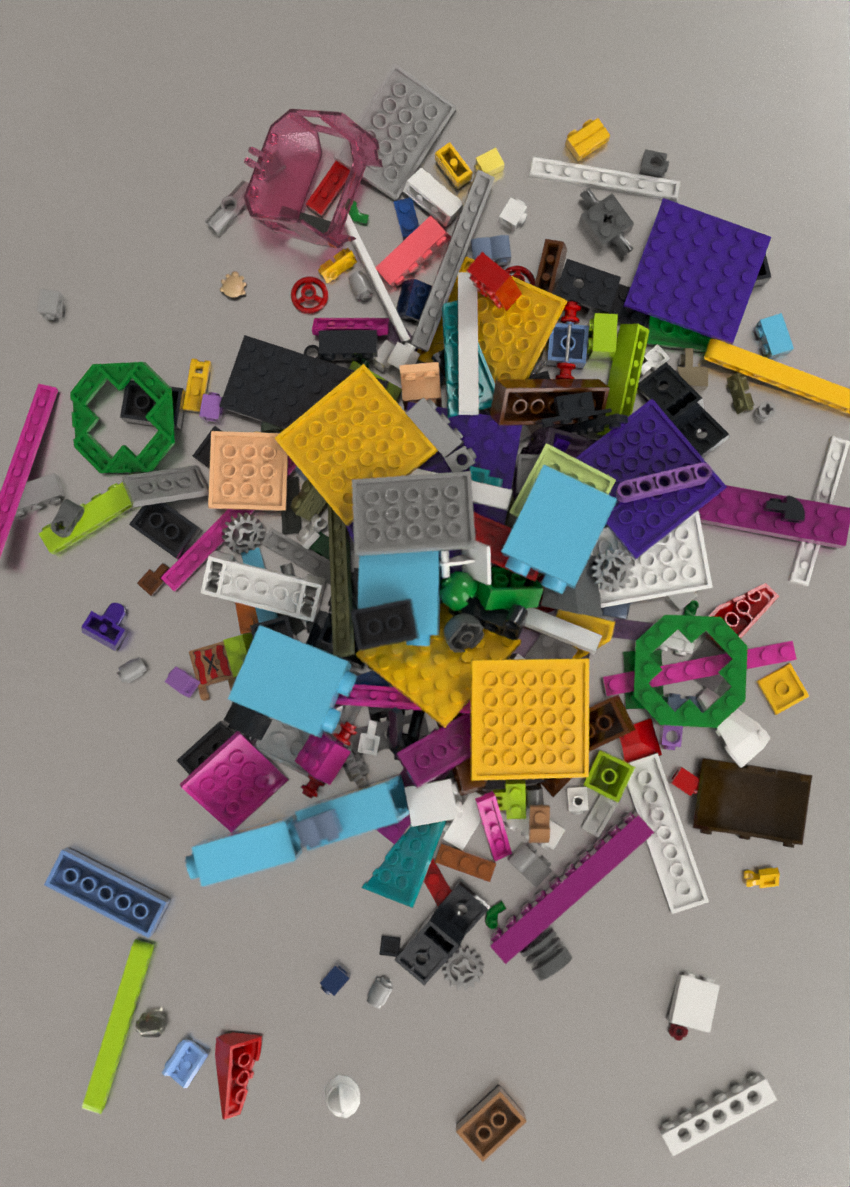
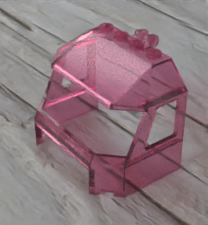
M289 109L270 125L261 151L257 148L249 147L248 152L258 157L257 162L251 158H245L244 160L247 166L254 168L244 195L250 217L275 233L319 246L340 248L344 246V243L355 240L354 236L341 235L366 166L383 167L382 159L378 158L377 150L380 149L378 140L343 112ZM304 117L321 118L330 127L313 124ZM318 132L348 140L353 159L351 170L331 224L325 233L299 219L322 157Z

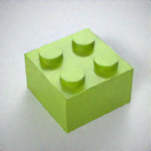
M594 313L593 318L589 319V324H587L589 326L588 335H590L587 343L589 360L612 361L616 353L618 314Z

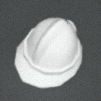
M337 1075L329 1081L325 1089V1102L328 1109L334 1115L346 1119L356 1112L360 1104V1091L358 1085L350 1077Z

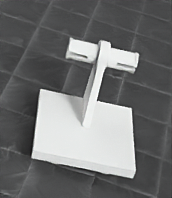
M475 541L476 548L462 549V555L450 559L449 550H440L441 560L439 561V566H441L442 570L441 577H450L449 566L462 564V571L470 574L473 579L487 585L491 584L490 546Z

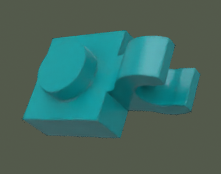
M470 466L471 481L502 487L503 479L489 476L491 470Z

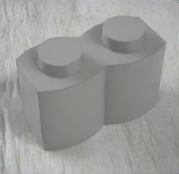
M522 843L507 860L537 888L552 872L550 868L551 863L544 856L540 859L535 854L537 850L530 843L527 845Z

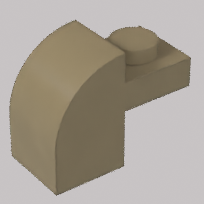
M685 348L679 356V365H682V367H677L675 371L694 390H705L708 387V367H693V348Z

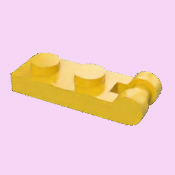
M191 359L183 410L200 413L203 394H206L211 361L205 360L202 362L198 361V359ZM197 368L203 369L202 374L196 373Z

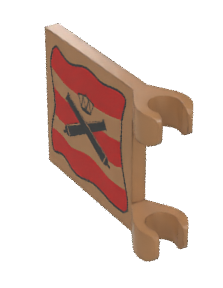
M224 641L189 651L195 678L200 681L198 689L201 700L206 701L210 699L206 686L228 680L230 690H232L236 677H233Z

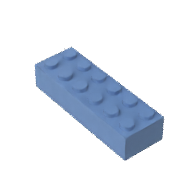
M68 847L61 850L44 884L147 938L154 934L171 900Z

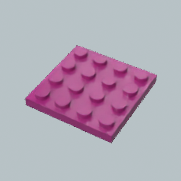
M237 731L180 783V786L224 827L233 832L288 781V778L246 737Z

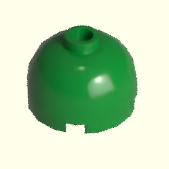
M463 571L450 573V577L442 578L440 597L442 602L453 611L462 609L468 604L466 600L469 596L471 598L474 597L478 589V581Z

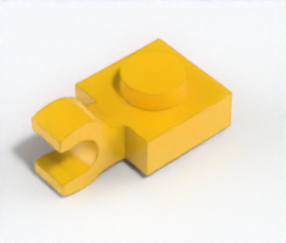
M778 868L758 870V874L747 870L744 871L743 877L747 879V887L759 885V888L779 886L780 872Z

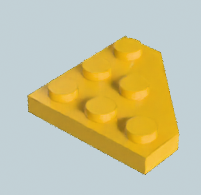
M558 610L556 615L557 618L602 635L597 648L612 639L615 621ZM575 647L578 651L573 658H582L589 654V652Z

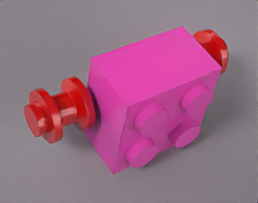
M348 721L345 724L341 722V731L333 734L337 740L324 732L321 738L311 734L294 761L309 773L307 776L309 782L307 785L302 784L301 786L303 789L302 793L311 799L313 796L318 797L317 790L319 786L324 787L325 783L331 785L350 755L351 751L344 747L343 744L350 746L349 738L358 732L355 731L356 726Z

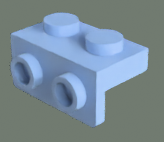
M182 1040L176 1046L173 1056L165 1063L162 1074L170 1076L180 1086L187 1088L209 1054L194 1041Z

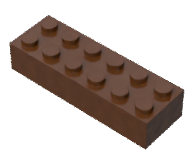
M496 379L490 416L498 425H535V421L556 417L553 398L585 392H592L595 411L603 410L606 407L610 387L600 379ZM591 416L589 420L595 419V417ZM577 419L571 420L572 423L570 424H575L579 422H577Z

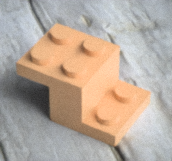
M438 362L399 365L404 410H407L408 402L418 403L422 398H425L427 401L431 399L437 407H442Z

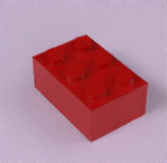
M483 252L467 268V272L470 274L469 279L474 283L473 285L478 289L477 291L483 297H488L498 309L503 308L508 311L522 295L512 276Z

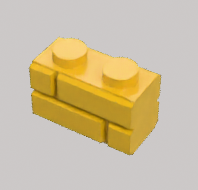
M599 118L593 121L589 119L582 125L583 128L578 131L575 129L567 135L565 145L577 162L609 142L610 134Z
M451 142L435 152V161L449 180L452 181L456 189H459L472 179L473 172Z

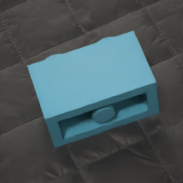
M782 313L761 319L756 324V334L763 343L761 345L764 355H767L768 359L788 354L794 349Z

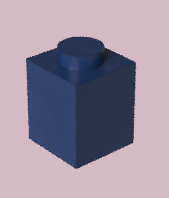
M336 962L321 979V989L327 995L332 994L335 996L350 979L351 975Z

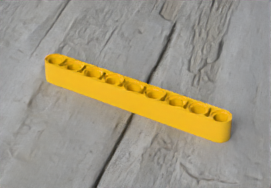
M710 339L704 355L705 360L850 414V389L726 342Z

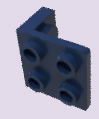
M415 278L403 281L396 307L400 319L412 318L419 321L432 285Z

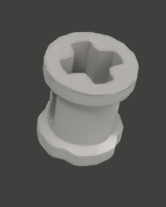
M764 401L756 408L755 416L760 421H767L776 413V406L771 401ZM763 408H766V411H769L767 415L765 411H762Z

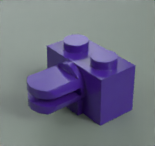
M111 603L102 616L91 611L81 626L82 633L116 651L126 635L125 629L119 626L125 616L124 607L119 603Z

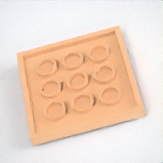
M211 431L209 509L286 511L288 454L274 439L280 433Z

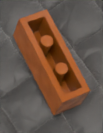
M444 842L440 843L434 860L435 863L488 882L491 881L496 866V861L466 850L462 851Z

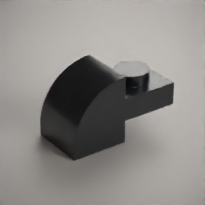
M787 495L783 502H781V499L770 498L769 501L767 500L763 503V511L782 513L781 521L802 523L805 520L803 505L792 496Z

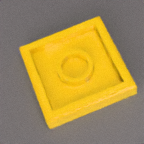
M791 663L756 681L774 715L809 697Z

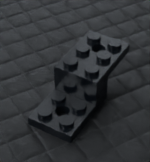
M570 259L566 260L554 295L590 308L588 314L594 316V313L618 314V325L640 324L644 326L647 314L635 310L630 313L625 310L624 303L630 287L619 284L620 276ZM581 279L584 286L576 288L573 281Z
M667 362L638 383L637 389L648 400L653 399L702 458L706 457L730 438L729 433L704 409L703 398ZM662 384H667L668 388L666 390H660L659 386ZM700 432L707 433L705 438L697 437Z
M460 881L425 920L419 932L396 956L395 961L421 984L425 985L460 947L466 934L485 915L490 906ZM458 906H466L467 912H460ZM417 955H424L427 961H419Z

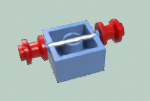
M567 302L563 309L565 316L561 317L560 320L562 323H556L548 339L546 365L556 366L560 369V375H557L555 379H575V377L571 376V371L576 368H584L586 364L589 326L575 325L580 323L576 313L581 310V307L577 305V302Z

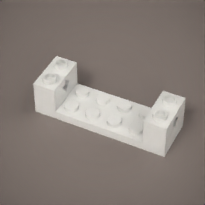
M216 550L208 556L201 588L202 594L314 622L326 582L325 578L307 574L303 579L232 560L233 555Z

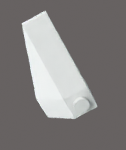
M705 688L697 700L705 711L720 696L709 688ZM739 709L735 710L717 727L718 730H716L718 737L722 736L727 744L725 747L726 751L740 768L764 749L771 738L759 723Z

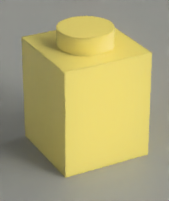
M494 148L476 157L474 169L475 171L480 170L494 176L504 171V162L498 150Z

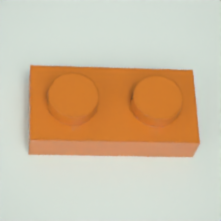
M235 602L240 634L251 633L250 625L259 623L255 607Z

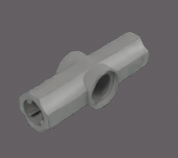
M242 180L229 196L222 198L221 204L205 220V223L218 234L232 218L239 214L240 209L255 194V190ZM229 204L235 205L231 210H227L226 206Z

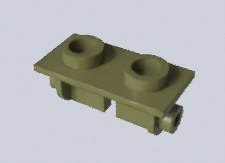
M736 373L727 378L728 388L730 389L737 414L754 409L751 393L745 394L744 392L749 390L747 377L741 373Z

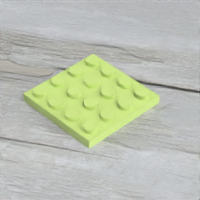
M546 443L509 513L517 518L519 517L543 465L607 495L610 493L616 479Z

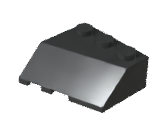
M590 555L574 589L566 586L563 594H560L545 587L541 606L576 614L603 617L598 584H594L596 577H591L595 570L590 569L591 566L596 565L593 562L596 556Z

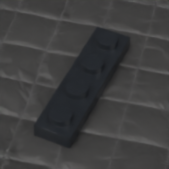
M613 414L552 430L553 435L569 440L572 439L573 435L587 436L588 432L591 431L599 433L604 432V428L608 427L609 429L621 428V424L628 423L627 415Z

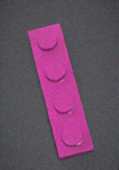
M314 318L312 335H319V331L377 330L378 336L388 335L390 321L389 318Z
M492 791L476 798L475 802L493 860L497 861L511 855L512 851L495 794Z

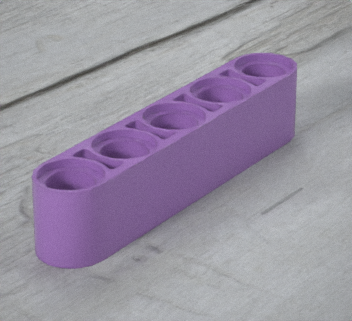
M697 463L623 481L618 485L616 498L620 502L626 503L701 485L710 478L712 468L707 463ZM697 471H705L706 477H700ZM678 475H685L687 477V481H680L678 479ZM665 479L668 482V486H661L659 480ZM640 484H647L649 486V490H641ZM627 488L630 491V495L625 496L621 494L620 490Z

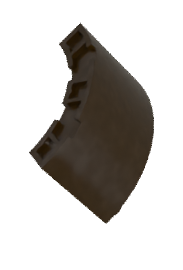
M703 758L693 828L700 829V833L712 835L713 831L737 834L740 839L746 840L756 837L783 842L782 846L794 848L795 845H803L812 775L748 764L740 768L735 762Z

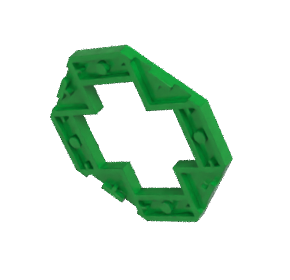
M146 362L92 364L70 392V399L73 401V412L71 413L72 428L75 429L74 448L99 473L152 472L175 444L172 388ZM133 379L156 402L145 418L158 431L138 456L126 445H122L112 457L89 433L100 418L87 405L107 380L119 391H122L130 380Z
M663 615L635 641L633 696L660 725L717 728L746 700L748 646L721 617ZM677 630L690 643H693L706 631L731 657V660L718 671L731 687L704 712H701L690 699L686 700L674 711L649 684L662 671V668L650 657V654Z

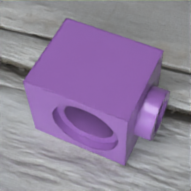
M209 392V395L203 394L199 414L202 420L221 423L223 409L219 407L222 400L220 394Z
M175 666L169 672L165 683L180 694L190 698L200 684V681L185 670Z
M661 725L659 744L664 745L663 749L675 750V747H681L683 726ZM669 731L675 733V739L671 742L666 738Z

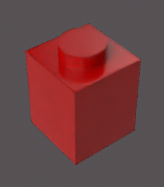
M679 766L669 780V783L688 796H691L698 792L700 779Z

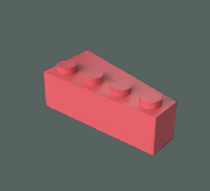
M430 215L375 268L389 285L393 287L395 285L399 286L408 274L413 273L421 263L448 242L451 236Z

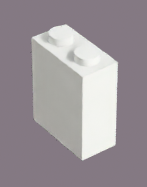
M454 778L428 782L418 789L415 785L405 787L412 827L457 819L463 813L462 803L458 801L457 793H459L457 782H454Z
M684 972V975L677 976L668 1022L710 1033L720 985L714 984L715 980L703 977V980L695 979L696 975Z

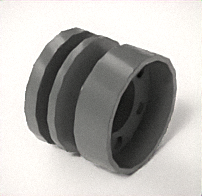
M554 929L542 932L520 951L523 957L528 956L526 958L528 964L537 961L532 967V971L539 981H543L560 971L573 958L565 946L555 948L561 940L559 937H555L556 932Z

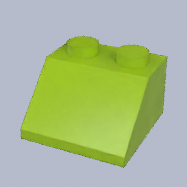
M252 632L223 640L233 677L238 676L252 644Z
M600 750L589 772V777L584 782V786L619 803L635 767L606 751Z

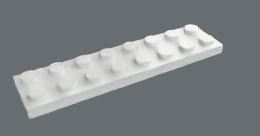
M658 753L629 762L635 769L627 785L636 812L654 831V834L646 841L671 913L674 914L708 903L709 900Z

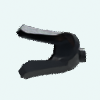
M397 707L389 711L390 725L387 728L386 737L389 750L394 754V760H398L396 756L398 752L419 741L421 724L425 713L423 710H413L408 734L402 733L404 719L402 711Z

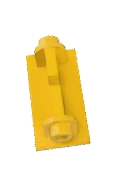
M343 248L333 256L336 260L334 263L329 259L319 266L318 272L323 276L327 284L357 263L352 250Z

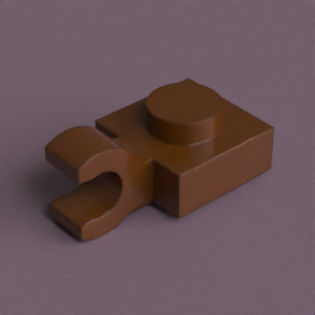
M162 563L155 572L149 569L137 584L150 596H153L165 583L161 577L170 567Z

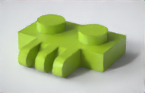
M506 780V789L492 790L496 796L499 810H506L507 819H526L525 780Z

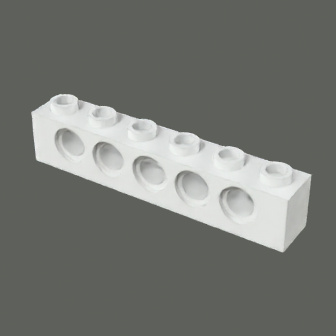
M756 1074L751 1076L748 1082L733 1086L731 1091L716 1095L711 1102L699 1104L696 1110L684 1112L679 1116V1119L664 1123L659 1131L672 1156H675L777 1101L766 1078L762 1074ZM755 1091V1096L747 1098L748 1092ZM738 1100V1105L731 1108V1101ZM716 1109H720L721 1114L718 1117H713V1112ZM704 1119V1123L701 1126H695L696 1120ZM686 1128L687 1131L684 1135H678L679 1129Z

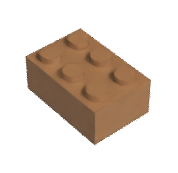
M498 1086L456 1125V1133L478 1158L484 1162L527 1122L526 1115L504 1090Z

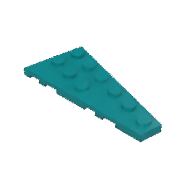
M458 300L444 303L442 306L448 418L459 415ZM478 343L479 410L491 407L495 382Z
M446 821L413 827L410 824L411 827L399 838L385 856V861L378 869H375L372 873V878L368 883L365 882L362 888L413 908Z

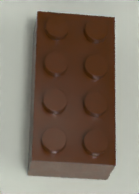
M619 694L589 708V752L636 730Z

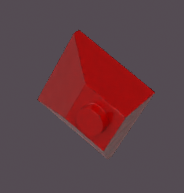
M651 718L633 723L636 730L617 738L623 760L627 763L658 753V756L662 755Z

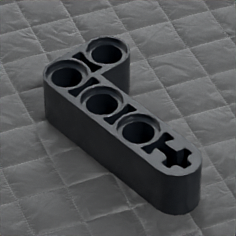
M470 596L466 600L468 604L457 611L448 609L452 616L462 613L470 614L479 620L484 629L511 640L519 639L528 615L527 609L517 604L512 605L510 611L505 609L485 610L478 598H471Z

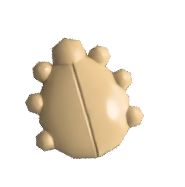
M232 272L231 276L226 274L225 277L227 279L221 280L223 285L220 288V292H223L226 296L233 298L245 294L244 287L247 284L242 282L244 276H239L238 272Z

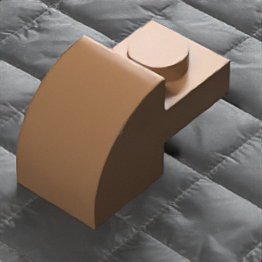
M530 805L529 843H549L550 806Z

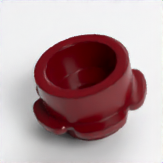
M672 1023L669 1034L675 1040L680 1041L687 1037L688 1029L685 1026Z

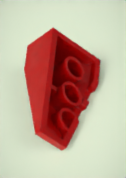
M764 583L741 596H737L717 606L709 616L721 617L742 638L779 598V595L767 583Z
M231 1032L216 1037L215 1061L222 1119L224 1120L241 1114L248 1093L246 1088L249 1079L253 1078L254 1072L252 1070L255 1061L259 1060L261 1054L262 1036Z

